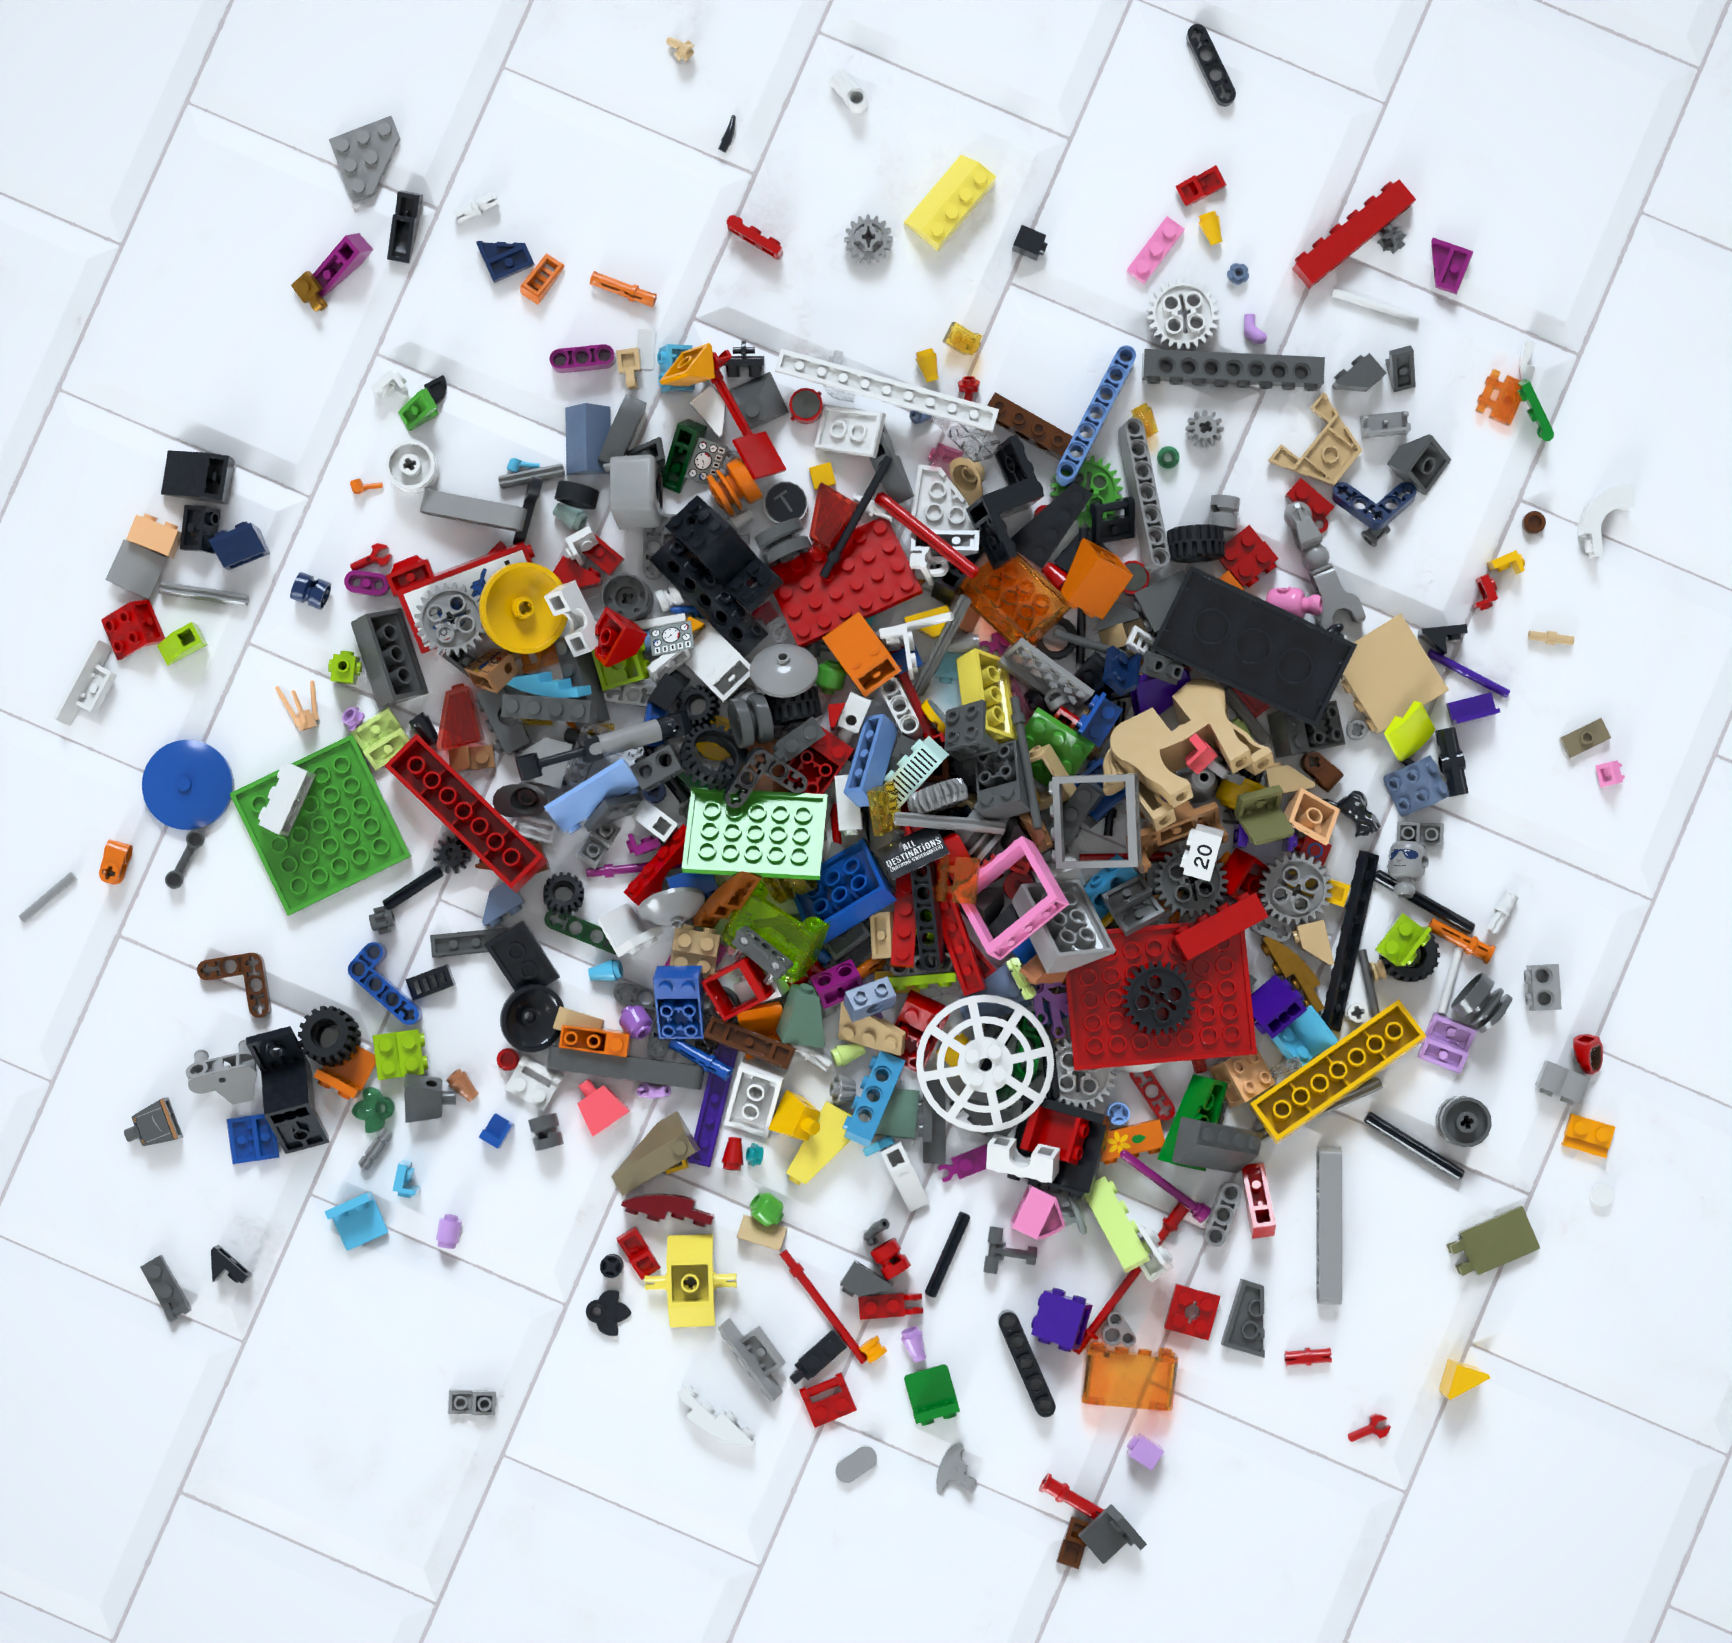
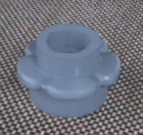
M1232 264L1230 270L1227 271L1228 279L1235 285H1241L1249 278L1248 267L1245 264Z

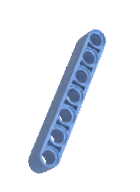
M1128 345L1121 346L1113 357L1058 464L1055 478L1059 485L1067 487L1076 480L1134 366L1136 351L1133 347ZM1127 356L1130 358V361L1124 362L1120 357ZM1118 375L1121 380L1114 381L1110 376ZM1108 394L1111 399L1104 400L1100 395ZM1098 413L1101 415V418L1094 419L1090 414ZM1088 432L1092 437L1084 438L1080 433ZM1078 451L1082 456L1078 458L1073 457L1071 452ZM1068 470L1072 475L1065 477L1061 474V471Z

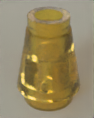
M1147 402L1131 410L1133 415L1131 417L1138 418L1143 422L1147 438L1159 432L1152 407H1149Z

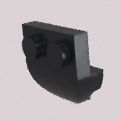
M1096 650L1073 674L1095 691L1088 700L1082 703L1086 706L1089 705L1095 695L1100 696L1102 692L1107 694L1105 698L1111 702L1117 696V693L1103 682L1105 658Z

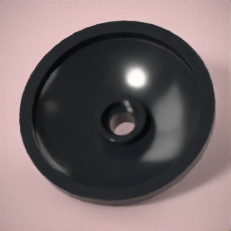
M530 984L515 990L507 998L500 1014V1027L504 1038L511 1046L524 1052H539L548 1048L558 1039L561 1031L554 1029L553 1025L559 1007H564L556 992L543 985ZM529 1012V1017L525 1019V1013Z

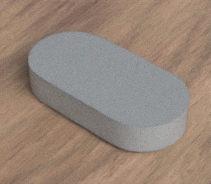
M868 1445L860 1446L837 1463L835 1468L836 1477L844 1483L854 1481L875 1465L877 1461L876 1451Z

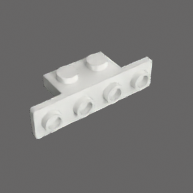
M98 639L94 640L53 717L55 720L71 726L80 707L95 715L97 714L117 674L102 667L112 646Z

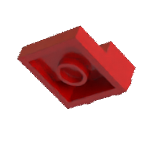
M1248 525L1224 544L1225 556L1218 560L1227 571L1229 570L1242 587L1247 585L1250 588L1259 580L1257 576L1264 571L1268 574L1277 566L1275 562L1279 558L1268 544L1260 539L1253 528Z

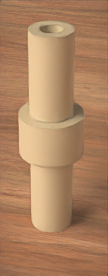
M1529 630L1528 632L1529 640L1544 641L1545 644L1555 645L1556 643L1573 645L1575 641L1574 636L1560 635L1555 631H1547L1545 633Z

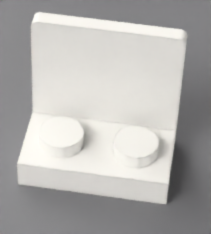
M907 625L880 628L881 642L888 651L899 650L901 646H905L910 680H914V673L918 672L915 653L911 654V651H915L912 631H907Z

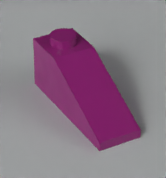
M360 233L345 235L313 273V276L323 288L319 292L322 298L355 271L374 250Z

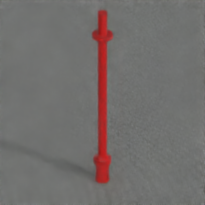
M1177 1202V1205L1168 1217H1164L1162 1220L1163 1227L1157 1234L1161 1240L1158 1242L1159 1246H1161L1169 1233L1177 1232L1179 1229L1178 1225L1190 1211L1179 1202ZM1140 1267L1128 1273L1090 1326L1086 1327L1080 1349L1073 1350L1076 1354L1080 1355L1092 1338L1096 1341L1098 1340V1336L1095 1333L1141 1273Z

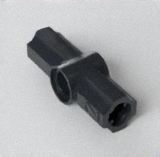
M1450 727L1436 730L1435 736L1439 749L1438 764L1441 773L1444 774L1449 797L1468 794L1467 780L1464 772L1466 762L1464 754L1459 748L1456 728Z

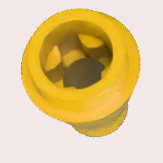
M1216 211L1198 216L1200 220L1198 224L1208 239L1210 246L1223 242L1220 217L1216 214Z
M933 348L916 352L917 358L915 360L926 383L938 380L937 355L934 353Z

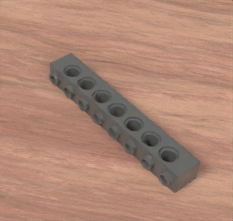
M1144 349L1142 353L1141 380H1147L1148 384H1160V381H1169L1171 385H1182L1183 382H1192L1193 386H1205V383H1214L1215 387H1227L1228 384H1237L1238 388H1250V385H1259L1260 389H1272L1273 386H1281L1282 390H1295V387H1304L1305 391H1317L1324 384L1325 357ZM1160 364H1169L1171 371L1167 373L1161 371ZM1190 364L1193 367V373H1185L1182 365ZM1212 365L1216 369V373L1213 375L1206 373L1205 366ZM1227 367H1236L1238 375H1230ZM1250 368H1258L1261 375L1258 377L1251 375ZM1272 369H1281L1283 372V377H1275L1272 373ZM1295 370H1303L1305 378L1300 379L1296 377Z

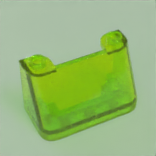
M760 881L741 910L734 909L723 930L722 939L728 945L737 949L731 944L737 935L736 931L743 926H748L794 963V966L788 969L786 974L780 979L790 983L796 982L816 963L830 925L817 917H808L803 922L798 921L766 900L769 888Z

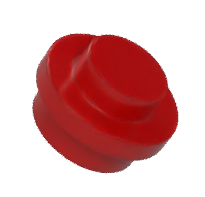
M505 1048L498 1053L496 1060L502 1070L511 1071L517 1067L520 1058L517 1051L512 1048Z

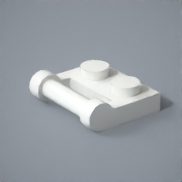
M524 1053L504 1089L545 1111L564 1075L559 1072L556 1074L530 1059L531 1056ZM527 1067L552 1081L550 1087L525 1074L523 1072L524 1068Z

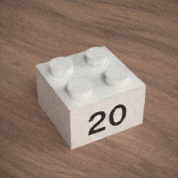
M1198 823L1196 829L1191 828L1186 844L1190 846V850H1185L1180 867L1184 868V875L1206 881L1211 880L1224 830Z

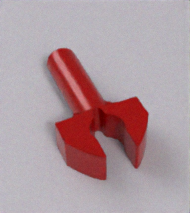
M377 543L371 546L373 550L369 556L351 563L350 568L351 570H359L373 563L384 567L389 564L393 555L389 554L384 558L377 557L380 551L389 548L387 545Z
M1381 1414L1369 1416L1371 1420L1369 1425L1349 1433V1441L1354 1442L1370 1434L1377 1435L1379 1439L1387 1436L1391 1428L1390 1425L1384 1426L1381 1429L1376 1427L1379 1421L1386 1420L1387 1417Z

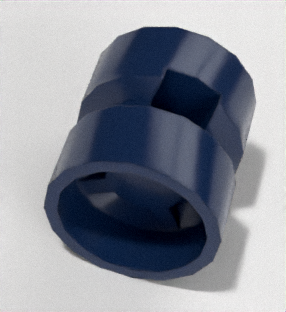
M299 572L292 585L290 598L301 603L307 601L309 606L322 610L329 598L331 583L319 578L315 581L313 576Z

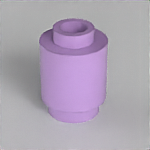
M445 1214L444 1218H439L436 1236L438 1247L455 1249L456 1244L459 1243L462 1221L458 1220L457 1215Z

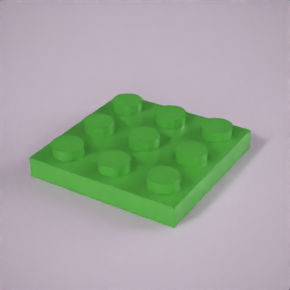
M1037 707L1024 727L1028 750L1030 751L1038 745L1043 747L1050 744L1069 776L1077 773L1095 746L1093 742ZM1040 759L1032 762L1034 779L1049 788V782L1052 781L1053 776L1044 761Z

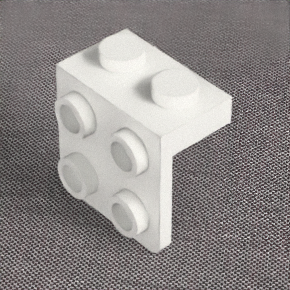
M628 903L597 918L600 927L618 958L629 952L631 955L643 949V945L647 948L658 942L656 937L664 933L659 925L645 931L631 905Z
M1141 1224L1137 1227L1141 1232L1137 1236L1140 1241H1146L1151 1252L1148 1254L1150 1261L1139 1267L1148 1281L1152 1283L1174 1268L1170 1263L1173 1261V1258L1166 1248L1164 1249L1162 1246H1159L1158 1242L1161 1240L1157 1233L1151 1230L1149 1226L1146 1228Z

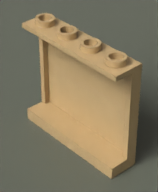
M1401 613L1353 642L1357 644V647L1341 677L1342 688L1347 694L1350 693L1352 695L1355 709L1359 713L1362 712L1367 719L1365 723L1371 732L1374 731L1375 734L1386 730L1395 716L1403 718L1414 701L1421 702L1424 706L1449 690Z

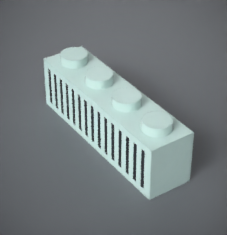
M930 736L924 741L919 739L911 748L913 753L909 757L905 754L897 763L899 769L896 772L891 770L885 776V784L882 786L877 805L869 806L885 822L895 814L908 800V797L919 788L949 755Z

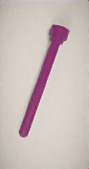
M1122 1150L1120 1152V1157L1189 1208L1194 1219L1200 1223L1206 1220L1211 1212L1209 1206L1203 1202L1193 1201L1128 1151Z

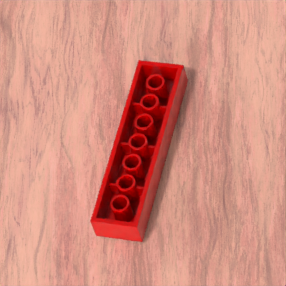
M417 733L384 765L515 893L548 862L526 838Z

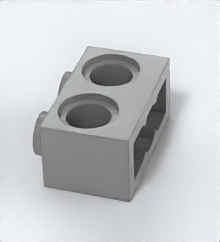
M1559 964L1526 965L1527 970H1524V982L1528 984V993L1525 994L1526 1006H1529V1011L1562 1010ZM1539 970L1545 972L1546 978L1543 982H1539L1536 978ZM1542 992L1547 996V1002L1544 1005L1538 1002V996Z

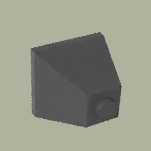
M771 372L730 389L733 399L751 430L789 413Z
M1428 434L1399 446L1387 465L1396 476L1405 482L1412 483L1418 492L1426 496L1452 459L1435 438Z

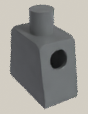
M405 1074V1123L441 1118L443 1105H456V1091H443V1081L441 1078Z

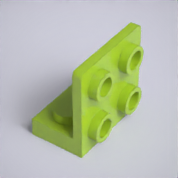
M1401 913L1374 950L1395 966L1410 965L1417 957L1415 952L1419 946H1425L1431 938L1429 933L1432 929L1428 926L1421 927L1404 913Z

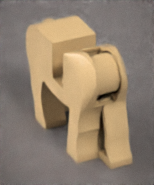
M1209 679L1191 680L1172 696L1179 723L1175 730L1170 731L1152 707L1120 723L1111 734V747L1104 757L1103 772L1104 774L1138 773L1140 810L1156 832L1176 821L1174 808L1193 797L1189 781L1173 773L1188 767L1185 757L1195 748L1189 740L1195 733L1204 739L1212 749L1221 752L1232 774L1244 768L1253 775H1257L1275 765L1273 753L1269 747L1256 743L1248 733L1229 721L1225 690L1216 681ZM1125 781L1103 782V792L1106 796H1111L1125 787ZM1161 796H1162L1168 803L1164 802V801L1161 799Z

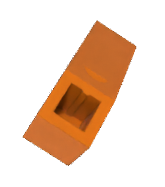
M562 1025L559 1048L627 1057L630 1055L632 1038L625 1031Z

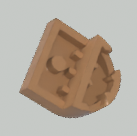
M1031 812L1018 815L1022 829L1028 832L1030 840L1035 843L1041 854L1055 846L1043 821V828L1034 830Z

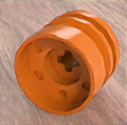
M739 457L726 464L729 473L726 477L719 469L715 471L719 481L716 482L711 474L706 476L711 494L719 507L730 517L735 515L731 507L733 503L741 511L743 507L740 499L744 498L751 505L763 498L756 482Z

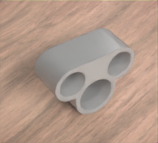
M1112 1310L1106 1318L1108 1324L1102 1329V1339L1110 1346H1115L1119 1343H1122L1125 1347L1133 1346L1136 1343L1134 1332L1122 1314L1117 1310ZM1118 1315V1321L1115 1323L1111 1322V1317ZM1109 1329H1116L1118 1332L1117 1338L1113 1341H1109L1105 1337L1106 1331ZM1125 1334L1131 1335L1130 1341L1126 1342L1123 1340Z

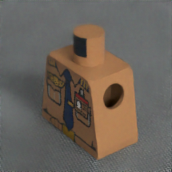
M493 648L464 669L474 686L497 694L519 673V668L515 661L522 654Z

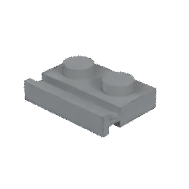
M1216 753L1218 756L1207 768L1221 778L1241 785L1245 777L1238 772L1232 774L1228 764L1223 762L1224 757Z

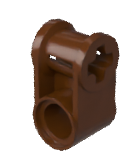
M1318 752L1307 753L1300 759L1301 769L1327 793L1344 776L1336 766ZM1314 758V759H1315L1314 764H1315L1316 766L1310 767V766H1309V764H1310V760H1309V759Z

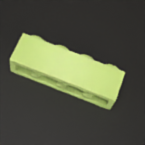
M1104 1176L1095 1181L1091 1197L1084 1196L1125 1273L1150 1261L1148 1254L1151 1251L1146 1241H1140L1137 1233L1140 1231L1135 1221H1129L1126 1214L1129 1213V1210L1124 1201L1119 1202L1115 1196L1118 1190L1113 1181L1108 1182Z

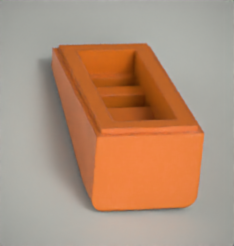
M546 253L520 285V293L539 305L565 268V265ZM548 264L554 268V272L546 268L545 265ZM540 272H543L544 274L549 276V278L547 279L546 277L541 275ZM535 279L543 283V285L541 286L540 284L535 282Z

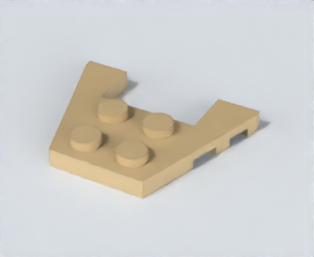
M1323 392L1310 407V410L1327 423L1325 428L1300 458L1280 444L1268 459V462L1334 486L1363 450L1339 417L1337 410L1331 405L1328 396Z

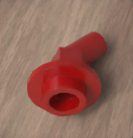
M965 376L958 382L959 392H965L964 400L973 402L974 392L979 391L980 381L975 379L974 376Z

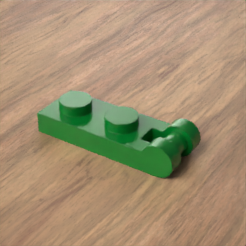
M1524 379L1518 382L1520 389L1517 390L1521 401H1526L1530 408L1527 410V414L1531 421H1536L1538 425L1536 432L1538 437L1544 441H1551L1554 437V431L1530 381Z

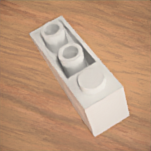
M901 1141L880 1150L909 1212L930 1203Z

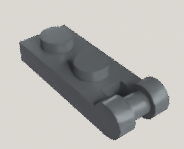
M162 1255L140 1266L170 1322L178 1319L177 1316L182 1313L187 1314L192 1311L188 1300ZM176 1299L178 1306L173 1308L170 1302Z

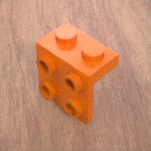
M776 1001L756 1005L737 1014L739 1026L782 1042L776 1033L783 1011L781 1002ZM745 1054L746 1060L755 1058Z
M358 1045L355 1048L358 1051L356 1055L353 1053L350 1055L352 1058L350 1061L343 1060V1065L335 1064V1067L325 1065L317 1069L314 1078L318 1079L317 1083L327 1089H330V1087L337 1089V1094L347 1100L359 1097L376 1066L375 1055Z

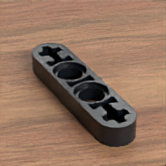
M1194 24L1187 31L1186 39L1217 104L1223 107L1230 106L1236 97L1235 88L1206 28L1201 24ZM1194 31H1196L1197 34H1202L1200 36V41L1202 45L1198 49L1196 48L1199 46L1198 39L1196 37L1192 38ZM1203 50H1209L1212 53V59L1204 61L1200 57V53ZM1218 70L1221 72L1222 78L1214 81L1210 78V72ZM1224 82H1226V84L1223 85L1225 93L1230 92V96L1228 98L1229 100H1226L1225 97H1220L1222 94V89L1220 85Z

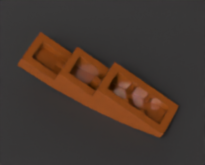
M741 871L728 879L706 900L693 917L694 926L714 929L719 920L728 919L734 909L741 910L762 879V876Z

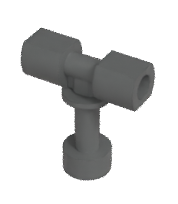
M989 1226L987 1242L990 1244L988 1256L985 1255L983 1272L997 1274L999 1260L1003 1261L1004 1256L1026 1259V1264L1028 1265L1036 1264L1037 1247L1028 1246L1027 1250L1006 1247V1242H1002L1004 1228Z

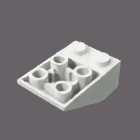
M709 625L693 640L694 648L689 649L691 657L684 663L725 704L751 679L750 664Z

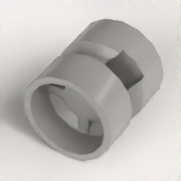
M1212 495L1210 509L1213 513L1209 514L1208 524L1223 527L1224 531H1236L1238 517L1235 513L1239 511L1240 498L1231 495Z

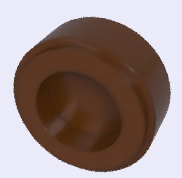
M1531 511L1522 519V527L1529 534L1541 532L1546 525V519L1539 511Z

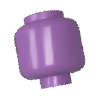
M629 1005L622 1010L619 1024L625 1033L630 1034V1038L642 1039L651 1032L653 1021L642 1006Z

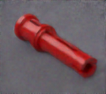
M1047 1473L1041 1481L1038 1489L1039 1492L1048 1493L1055 1498L1056 1502H1065L1092 1519L1098 1516L1095 1512L1101 1514L1105 1510L1070 1490V1486L1067 1483L1062 1484L1053 1479L1050 1473Z

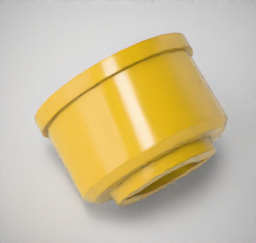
M1222 778L1215 797L1220 800L1221 805L1235 810L1238 795L1265 788V786L1246 778L1241 785Z

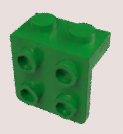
M946 1364L905 1375L904 1381L916 1424L921 1423L922 1426L934 1423L936 1418L950 1419L957 1416L956 1412H960L950 1372Z

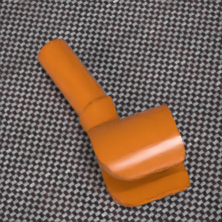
M358 478L350 481V486L355 494H360L368 489L383 488V482L363 485L362 480Z

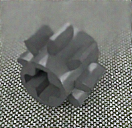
M1389 224L1386 229H1382L1378 233L1381 238L1377 243L1383 248V252L1391 251L1394 254L1398 249H1402L1405 246L1402 240L1407 235L1403 233L1401 226L1393 227L1392 224Z
M384 906L373 908L374 914L369 915L372 930H378L379 934L391 932L390 927L396 926L392 909L386 910Z

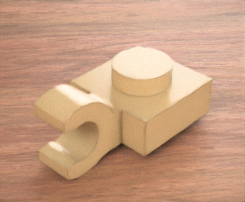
M636 347L616 350L618 373L625 374L626 386L629 390L638 389L635 372L642 371L640 349Z

